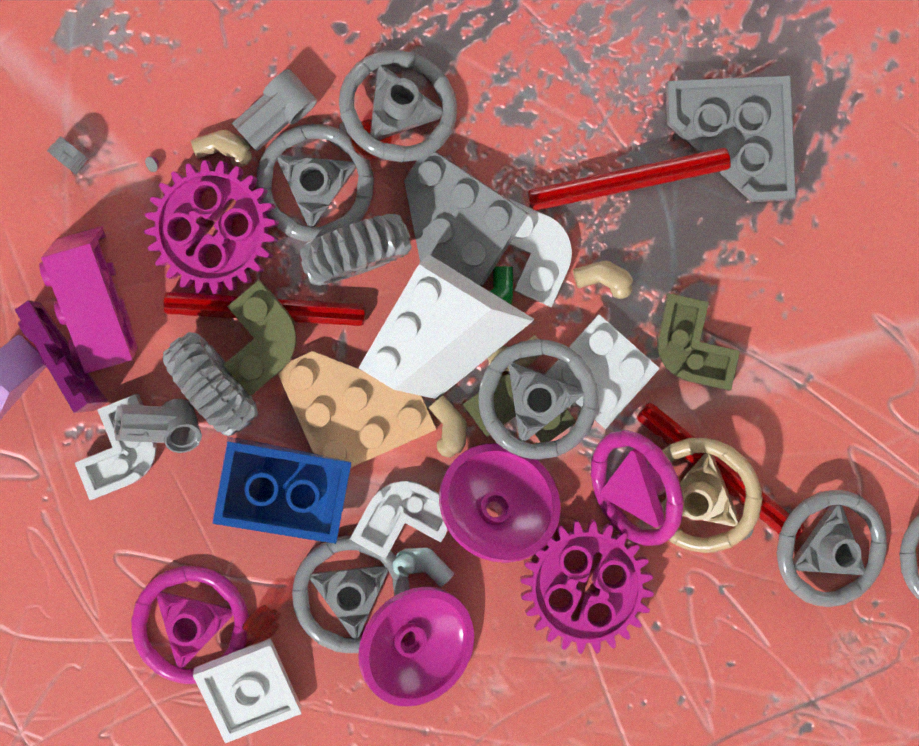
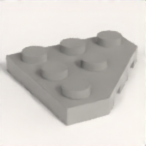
M791 76L667 81L665 84L667 125L697 153L727 148L730 155L731 168L719 173L751 202L796 199Z
M435 151L431 155L417 160L404 180L420 262L429 254L482 287L529 213Z

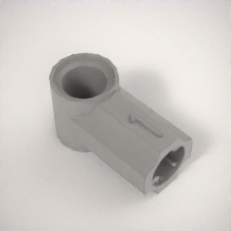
M290 69L284 70L265 87L264 95L232 123L256 151L262 148L287 124L292 125L301 120L317 103V99Z
M172 399L162 406L126 404L117 406L114 428L116 441L165 443L169 450L177 453L191 451L201 441L202 434L195 408L187 400Z

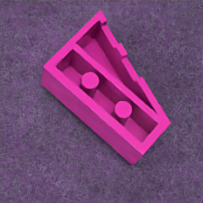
M103 226L56 239L41 257L42 262L39 263L41 277L47 287L52 286L57 299L54 302L57 319L61 325H67L72 338L68 341L71 356L76 363L81 362L85 374L131 361L138 348L124 299H119L111 277L116 275L113 262L106 263L98 241L106 238Z

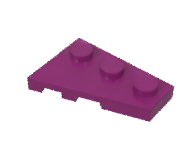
M28 300L16 308L15 311L20 318L18 322L19 328L36 346L43 363L52 374L73 413L96 411L108 403V400L91 375L84 373L81 362L76 363L73 360L67 340L40 302Z

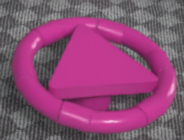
M629 430L610 432L598 443L591 458V480L599 506L611 525L618 532H625L629 540L643 546L661 545L674 536L683 517L684 501L677 474L667 456L650 439ZM626 446L635 448L630 451L607 482L608 456L614 448ZM664 492L667 495L665 518L663 507L658 498ZM620 508L657 529L643 530L627 520Z
M181 566L164 571V573L155 577L139 595L135 602L131 619L133 641L142 661L156 674L177 683L197 684L193 677L194 668L184 669L183 667L232 616H234L235 625L230 644L221 657L244 649L250 630L248 610L238 589L225 576L204 567ZM198 581L212 586L228 601L231 608L162 591L167 587L184 582ZM156 597L176 666L169 664L167 660L153 649L148 638L146 625L152 602Z

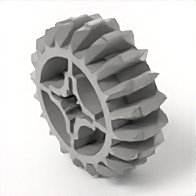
M378 215L374 218L365 219L325 233L323 236L306 243L299 251L302 258L301 264L304 273L308 275L310 283L318 286L327 285L332 282L335 283L374 270L404 257L412 249L409 240L410 235L400 215Z
M188 332L182 338L178 337L163 352L164 365L172 376L173 381L189 400L190 404L207 420L209 425H213L216 431L226 436H232L236 432L245 429L251 424L250 421L258 416L253 397L244 390L225 368L224 364L226 362L222 356L199 334Z

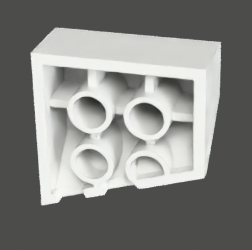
M428 254L417 266L361 362L359 369L393 390L438 399L533 322L534 318Z

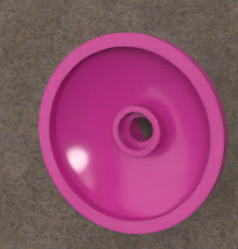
M499 444L479 445L459 455L446 471L439 491L440 512L450 534L467 551L489 561L508 563L521 561L533 556L549 542L559 523L561 510L559 493L553 478L546 468L537 459L517 456ZM487 508L495 509L498 517L490 516Z
M433 587L409 589L386 601L369 620L360 641L359 667L367 686L383 701L404 707L425 704L447 692L465 671L473 651L474 628L467 609L450 593ZM409 632V635L407 636V638H405L404 640H402V638L404 637V635Z

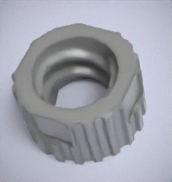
M61 136L47 150V152L76 175L88 160L85 155Z

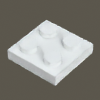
M599 314L569 346L570 349L582 357L592 370L599 398L595 421L604 429L613 422L660 369ZM559 359L544 374L582 390L580 381L566 363ZM583 396L575 402L581 408L583 406Z
M271 638L194 668L193 677L225 743L301 714V704Z

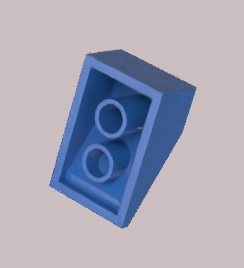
M227 437L212 524L336 544L351 462L268 443Z

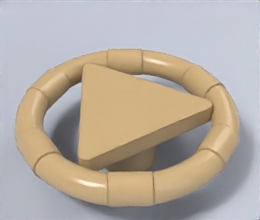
M688 438L664 448L662 451L670 462L694 453H704L680 481L684 501L683 516L693 520H704L734 527L730 531L708 538L695 537L684 533L678 528L669 541L686 550L701 553H714L725 550L742 541L757 523L762 504L760 483L747 459L732 446L708 438ZM714 456L719 457L738 472L744 483L746 498L743 516L740 521ZM667 498L661 504L664 512H666Z

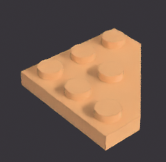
M312 351L291 360L278 373L313 454L350 461L351 467H354L437 430L422 396L393 390L361 369Z

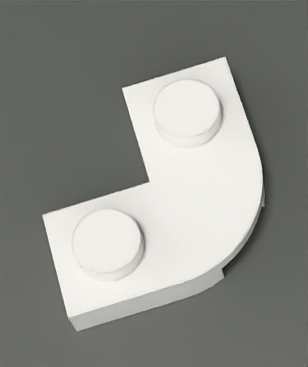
M510 199L511 202L529 213L509 244L530 254L514 291L548 307H552L571 263L572 248L569 237L564 228L553 218Z
M139 394L97 409L112 448L75 462L89 500L96 499L137 482L147 474L154 463L157 443L116 441L114 435L117 406H120V404L143 405Z
M398 481L383 487L368 504L350 540L385 559L405 523L442 542L448 529L440 512L439 493L413 481Z

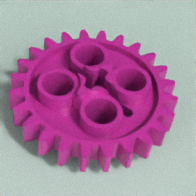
M202 160L200 172H198L194 165L186 164V177L178 172H171L175 184L170 186L160 182L159 187L165 194L162 199L157 197L150 198V201L158 207L157 212L145 213V217L155 221V227L144 230V234L156 236L157 240L147 247L148 251L162 253L156 260L155 265L161 267L170 265L166 274L168 279H175L181 274L180 287L188 288L195 280V290L197 293H204L208 283L213 294H221L223 282L230 291L237 290L236 278H239L244 283H251L250 269L257 272L264 271L263 266L258 261L260 256L265 258L273 257V254L265 248L266 243L278 242V238L268 234V228L279 225V221L268 219L266 215L276 207L272 203L262 204L261 202L268 194L267 189L259 188L253 191L252 189L257 182V178L250 175L241 181L243 169L237 166L228 175V164L223 161H219L215 172L211 162ZM214 188L218 196L217 202L211 209L206 210L202 205V195L207 189ZM235 199L236 204L234 207L225 212L229 201ZM244 214L248 219V229L242 236L237 237L233 233L232 222L238 215ZM187 219L191 225V233L188 238L181 241L177 237L176 227L181 220ZM208 220L215 221L214 227L218 230L216 235L207 234L209 228L205 224ZM199 241H201L197 245L194 254L192 256H189L188 250L192 246L196 245ZM216 245L221 250L222 260L219 265L212 268L207 263L206 253L212 246Z
M574 520L573 532L569 533L560 524L557 526L559 537L556 539L552 537L547 543L548 546L535 554L538 557L537 561H524V565L533 571L532 575L520 577L521 583L531 586V589L521 593L522 600L534 601L525 610L526 615L535 616L539 614L540 617L536 620L534 628L538 631L548 626L547 641L551 642L558 635L561 636V648L563 650H566L570 643L574 641L576 642L579 654L583 653L586 643H591L597 654L600 653L601 641L604 640L614 649L616 648L614 636L620 634L623 638L629 640L630 635L626 627L629 624L638 628L642 626L635 616L636 613H649L650 611L641 600L642 598L654 595L652 590L643 587V583L652 580L653 575L649 572H640V569L649 561L646 557L634 558L633 556L637 553L640 546L637 543H632L625 547L624 544L628 535L624 532L617 534L613 538V526L609 523L604 526L601 532H598L595 520H590L587 530H582L578 520ZM572 550H581L585 553L586 557L583 566L576 570L565 567L564 557ZM600 552L602 554L601 560L591 577V581L596 589L594 591H586L580 615L577 620H573L571 615L577 607L582 594L577 583L588 580L594 555ZM613 564L620 565L623 568L621 580L615 584L605 583L602 578L605 568ZM559 588L567 589L571 593V599L566 606L559 608L550 604L549 597L554 590ZM597 603L606 604L609 612L604 620L594 622L588 619V610L591 606Z

